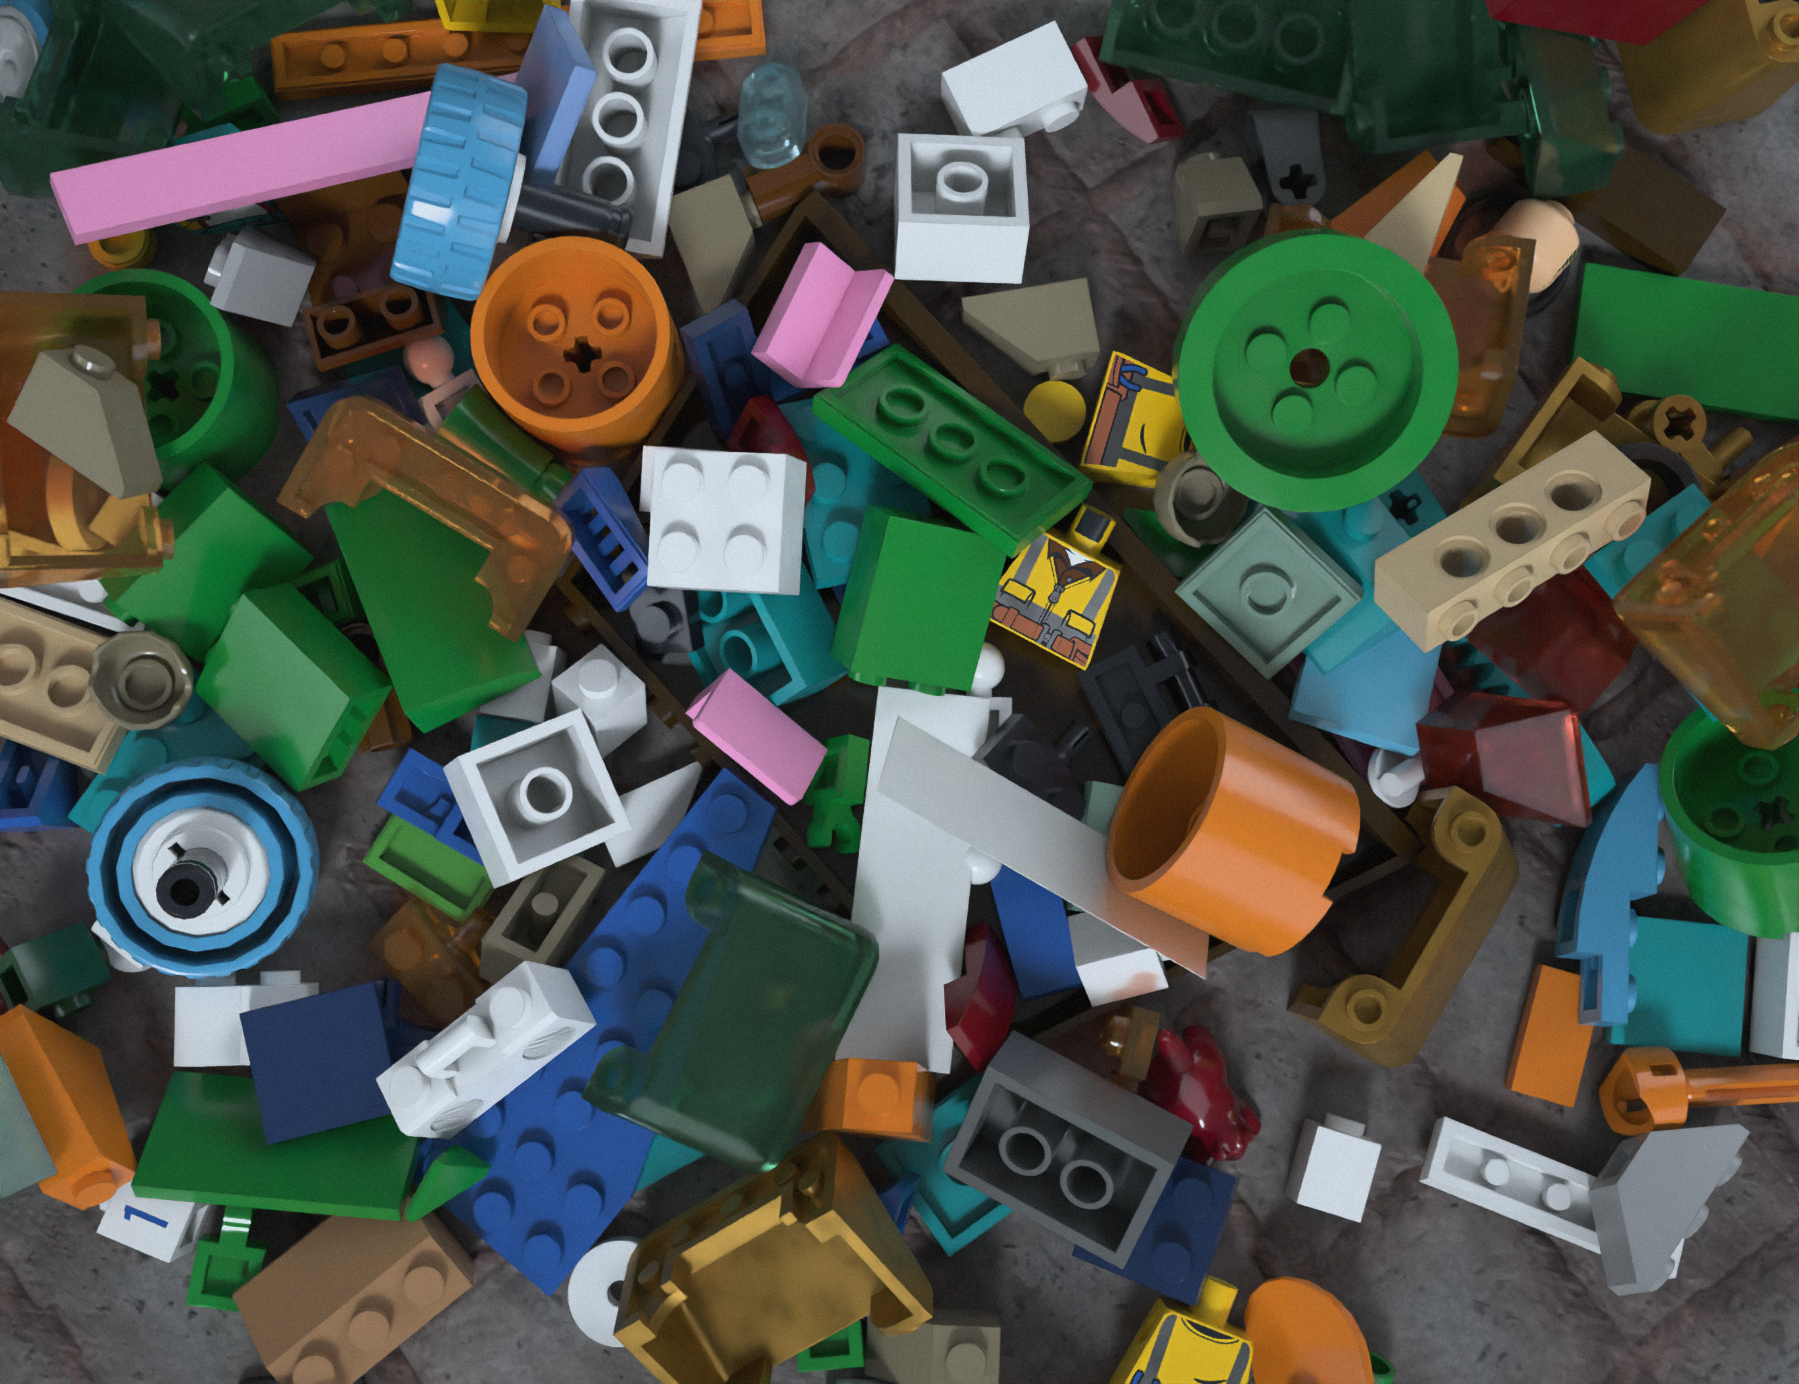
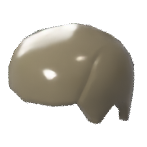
M1197 449L1187 450L1176 455L1157 476L1152 496L1156 518L1167 533L1173 538L1197 548L1204 545L1223 543L1245 517L1249 502L1247 496L1233 489L1208 466Z
M120 631L98 645L92 652L93 665L88 681V690L93 701L98 704L100 711L109 721L128 730L161 729L186 710L193 693L194 673L192 665L176 642L154 631Z

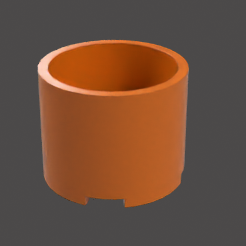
M562 236L531 244L510 256L493 272L485 283L483 291L475 304L471 320L470 343L475 367L483 384L517 425L555 455L554 457L577 464L602 465L618 462L640 453L687 380V364L683 345L658 285L642 264L624 250L610 243L589 237ZM595 353L597 359L591 361V371L581 373L578 366L584 364L585 354Z
M1195 707L1177 716L1155 737L1130 774L1110 824L1106 845L1107 873L1110 881L1118 890L1243 951L1258 952L1266 957L1276 956L1292 948L1309 934L1333 903L1323 894L1335 873L1341 854L1355 853L1360 830L1359 800L1352 784L1333 771L1211 707Z

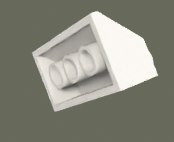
M571 0L568 16L598 75L556 175L554 184L605 198L612 205L619 207L622 204L629 205L634 214L625 252L635 259L663 258L702 13V0ZM534 233V236L539 241L549 239V237Z

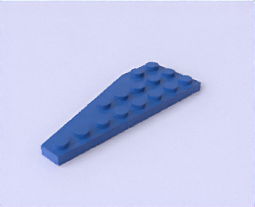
M730 766L723 768L563 968L570 972L597 1025L451 1139L427 1138L421 1146L413 1180L418 1185L422 1182L432 1162L450 1146H455L456 1144L493 1165L484 1179L442 1205L549 1297L560 1287L582 1257L636 1193L653 1141L657 1137L663 1122L667 1103L676 1079L682 1071L714 985L719 963L737 923L735 920L748 885L753 880L779 810L775 803Z

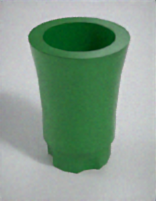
M477 383L449 414L421 454L470 481L511 511L517 506V509L534 523L540 519L545 509L553 502L573 476L564 466L556 461H551L555 455L533 439L506 415Z

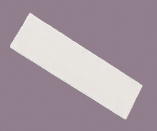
M878 687L835 1061L844 1058L917 1062L929 1072L950 1074L954 1040L946 1031L943 985L961 977L972 869L966 863L965 854L971 845L876 791L898 716L971 758L986 742L991 699L953 694L933 696L910 689Z
M900 716L897 717L876 792L1206 980L1209 934L1118 890L1110 881L1107 873L1106 845L1108 838Z

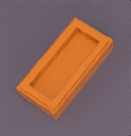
M1535 964L1504 1088L1574 1108L1594 1026L1579 1024L1580 975L1542 964Z

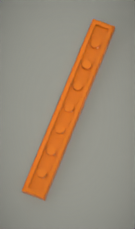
M702 0L703 6L694 62L767 55L762 0ZM570 5L561 6V9L565 10L569 15ZM440 17L271 33L274 93L280 101L432 87L436 68L439 64L444 63L480 71L495 77L519 72L533 33L444 30Z

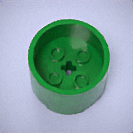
M144 268L123 269L105 273L80 285L64 298L52 312L41 332L36 347L34 364L40 351L75 348L77 345H84L99 350L115 362L116 367L114 370L138 387L163 478L158 491L168 494L172 492L203 460H206L231 482L235 483L257 466L266 455L276 437L281 422L277 419L279 390L276 375H278V371L271 356L249 331L224 310L209 305L211 299L182 278L166 272ZM174 387L181 392L175 400L169 395Z
M1779 685L1765 686L1726 716L1715 722L1710 719L1701 707L1691 713L1674 731L1665 747L1660 764L1659 782L1677 869L1693 901L1707 915L1733 930L1756 937L1784 939V933L1799 932V688Z

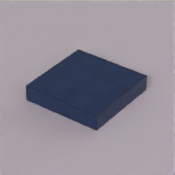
M376 980L239 1013L267 1145L392 1113L376 1081L377 1077L394 1065Z

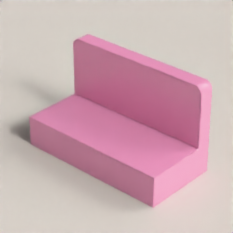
M821 242L805 243L751 354L795 388L842 386L886 298L894 277L885 269L855 271Z
M730 668L699 693L686 711V714L693 719V726L789 805H794L802 799L828 751L826 747Z

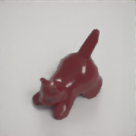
M1190 1025L1183 1029L1182 1038L1169 1029H1161L1157 1036L1160 1055L1152 1059L1140 1058L1136 1061L1132 1070V1081L1138 1094L1149 1102L1194 1125L1184 1146L1189 1158L1210 1166L1214 1165L1215 1160H1240L1247 1150L1248 1143L1252 1142L1254 1137L1259 1134L1262 1123L1254 1109L1227 1082L1225 1055L1220 1050L1218 1041L1207 1028L1202 1026Z

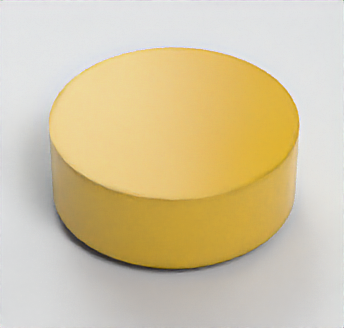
M148 228L88 242V247L93 257L112 272L123 269L145 268L156 254L157 237L154 229Z
M1047 381L1039 384L1029 393L1022 413L1054 447L1068 444L1078 436L1086 418V406L1083 397L1072 385L1062 381Z

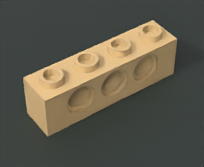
M1594 430L1376 559L1374 602L1424 653L1429 652L1447 640H1459L1466 636L1476 626L1478 621L1503 606L1509 608L1519 604L1536 586L1558 573L1567 574L1572 572L1586 560L1589 554L1612 540L1622 541L1635 533L1646 517L1651 477Z

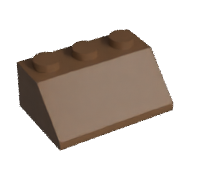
M412 1186L410 1187L401 1222L329 1215L233 1292L232 1297L265 1368L279 1384L354 1383L473 1286L475 1261L433 1211L414 1223L404 1218L406 1216L405 1210L416 1192Z

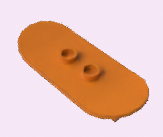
M1281 1276L1265 1280L1249 1296L1244 1313L1245 1331L1254 1342L1251 1364L1255 1384H1375L1365 1338L1353 1315L1343 1306V1302H1340L1333 1294L1309 1280Z

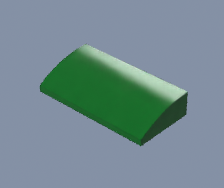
M454 471L430 472L390 481L324 506L404 714L424 734L542 677L525 633Z

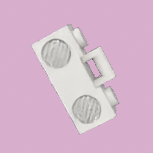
M525 960L475 1000L476 1004L438 1035L430 1041L424 1040L377 1077L376 1081L400 1131L407 1136L451 1139L596 1026L597 1022L568 970Z

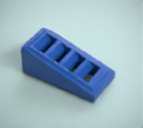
M609 466L583 468L545 509V512L615 611L622 612L649 587L647 586L649 538L621 482ZM595 507L598 514L593 519L590 511ZM608 525L611 532L603 539L600 531ZM620 543L625 550L613 560L610 552ZM633 561L639 570L625 584L620 573Z

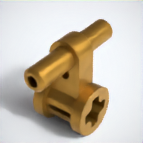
M1686 395L1668 396L1661 400L1641 401L1632 405L1623 416L1625 420L1655 440L1660 446L1673 450L1690 463L1692 468L1716 485L1724 480L1723 471L1753 444L1750 432L1743 427L1735 426L1708 450L1701 442L1707 427L1705 412L1695 399ZM1685 412V414H1683V415H1677V416H1676V414H1675V413Z

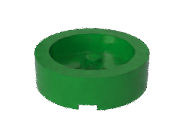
M1325 228L1288 230L1256 240L1236 251L1208 275L1190 300L1191 303L1182 320L1177 340L1175 339L1172 356V380L1177 407L1196 449L1208 466L1223 481L1248 498L1264 505L1295 512L1318 513L1353 507L1387 492L1404 480L1426 458L1440 438L1453 408L1458 385L1459 360L1455 332L1449 314L1433 286L1414 266L1391 250L1363 237L1339 230ZM1308 348L1318 349L1327 357L1325 373L1315 385L1298 384L1291 378V361L1301 350Z

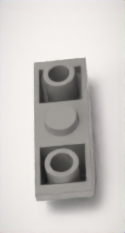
M247 223L238 236L228 232L226 238L222 240L220 246H217L204 279V283L215 287L209 305L225 311L292 327L317 260L262 229Z
M1741 1124L1652 1131L1621 1141L1588 1191L1609 1289L1618 1296L1648 1291L1653 1292L1666 1282L1675 1267V1261L1671 1256L1682 1238L1686 1239L1692 1236L1708 1217L1709 1208L1705 1203L1714 1188L1725 1184L1739 1169L1743 1157L1738 1151L1750 1134Z

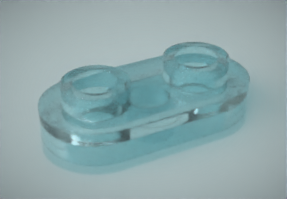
M778 63L761 65L752 72L742 85L737 137L746 161L756 168L772 169L783 166L794 160L804 147L807 94L801 75L794 67Z

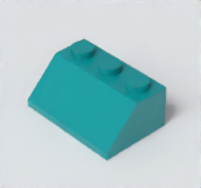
M1378 497L1353 507L1336 511L1316 513L1280 509L1365 590L1362 599L1302 650L1323 677L1401 629L1374 602L1375 560L1411 538ZM1249 498L1245 517L1233 529V532L1263 504Z
M802 560L799 595L696 590L705 646L694 652H687L705 688L730 668L783 711L820 692L849 673V670L830 655L836 625Z

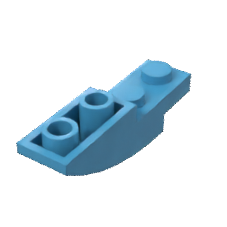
M1645 763L1624 773L1616 782V792L1601 802L1588 823L1574 854L1567 876L1557 922L1555 957L1580 960V1025L1608 1027L1628 1024V1013L1633 1011L1636 1004L1637 984L1635 977L1629 974V948L1634 946L1637 939L1638 917L1636 911L1630 909V901L1657 894V886L1663 880L1666 867L1665 853L1661 847H1658V822L1662 820L1665 813L1659 783V764Z

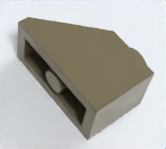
M1209 152L1194 155L1185 160V164H1178L1170 190L1180 257L1241 249L1263 210L1261 195L1241 156L1222 159L1221 154Z
M730 174L672 196L668 227L703 315L732 299H736L757 253L753 230L762 226L759 213L750 191L738 194Z
M1087 277L961 298L960 320L962 328L1032 377L1049 375L1050 381H1070L1085 376L1087 374L1086 368L1095 366L1100 348Z
M77 345L75 348L40 351L7 419V423L119 500L157 492L163 482L137 385L115 371V362L109 356L94 348Z
M575 854L526 875L482 939L479 977L496 984L525 960L561 968L578 936L605 877L606 870Z
M933 1308V1318L924 1322L917 1330L895 1337L884 1336L871 1323L869 1315L867 1317L865 1375L896 1384H999L1001 1326L997 1310Z

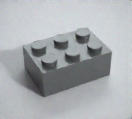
M1013 1030L987 1066L942 1171L1123 1270L1194 1125Z

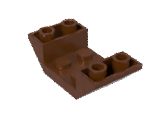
M406 169L274 199L275 204L293 228L298 250L317 260L308 284L313 308L303 310L302 312L315 364L320 372L445 333L448 312L445 296L397 282L390 277V267L410 183Z

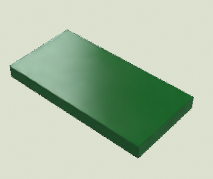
M1587 262L1579 268L1565 368L1578 356L1588 363H1596L1605 367L1616 377L1617 387L1621 391L1622 398L1646 401L1661 400L1662 398L1674 395H1686L1695 399L1706 412L1799 426V296Z
M896 342L849 372L842 386L827 387L814 395L811 408L812 414L1012 559L1087 499L1094 483L1086 475Z
M173 1071L131 1182V1188L135 1197L401 1222L424 1137L407 1136L400 1131L391 1113L267 1145L253 1078Z

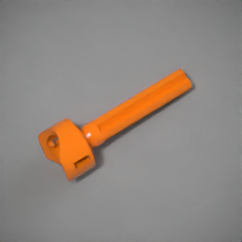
M1627 1047L1599 1087V1099L1603 1114L1610 1128L1619 1134L1638 1136L1652 1131L1682 1129L1687 1118V1111L1691 1108L1799 1102V1063L1683 1069L1676 1055L1668 1047ZM1641 1105L1643 1107V1110L1626 1113L1627 1106Z

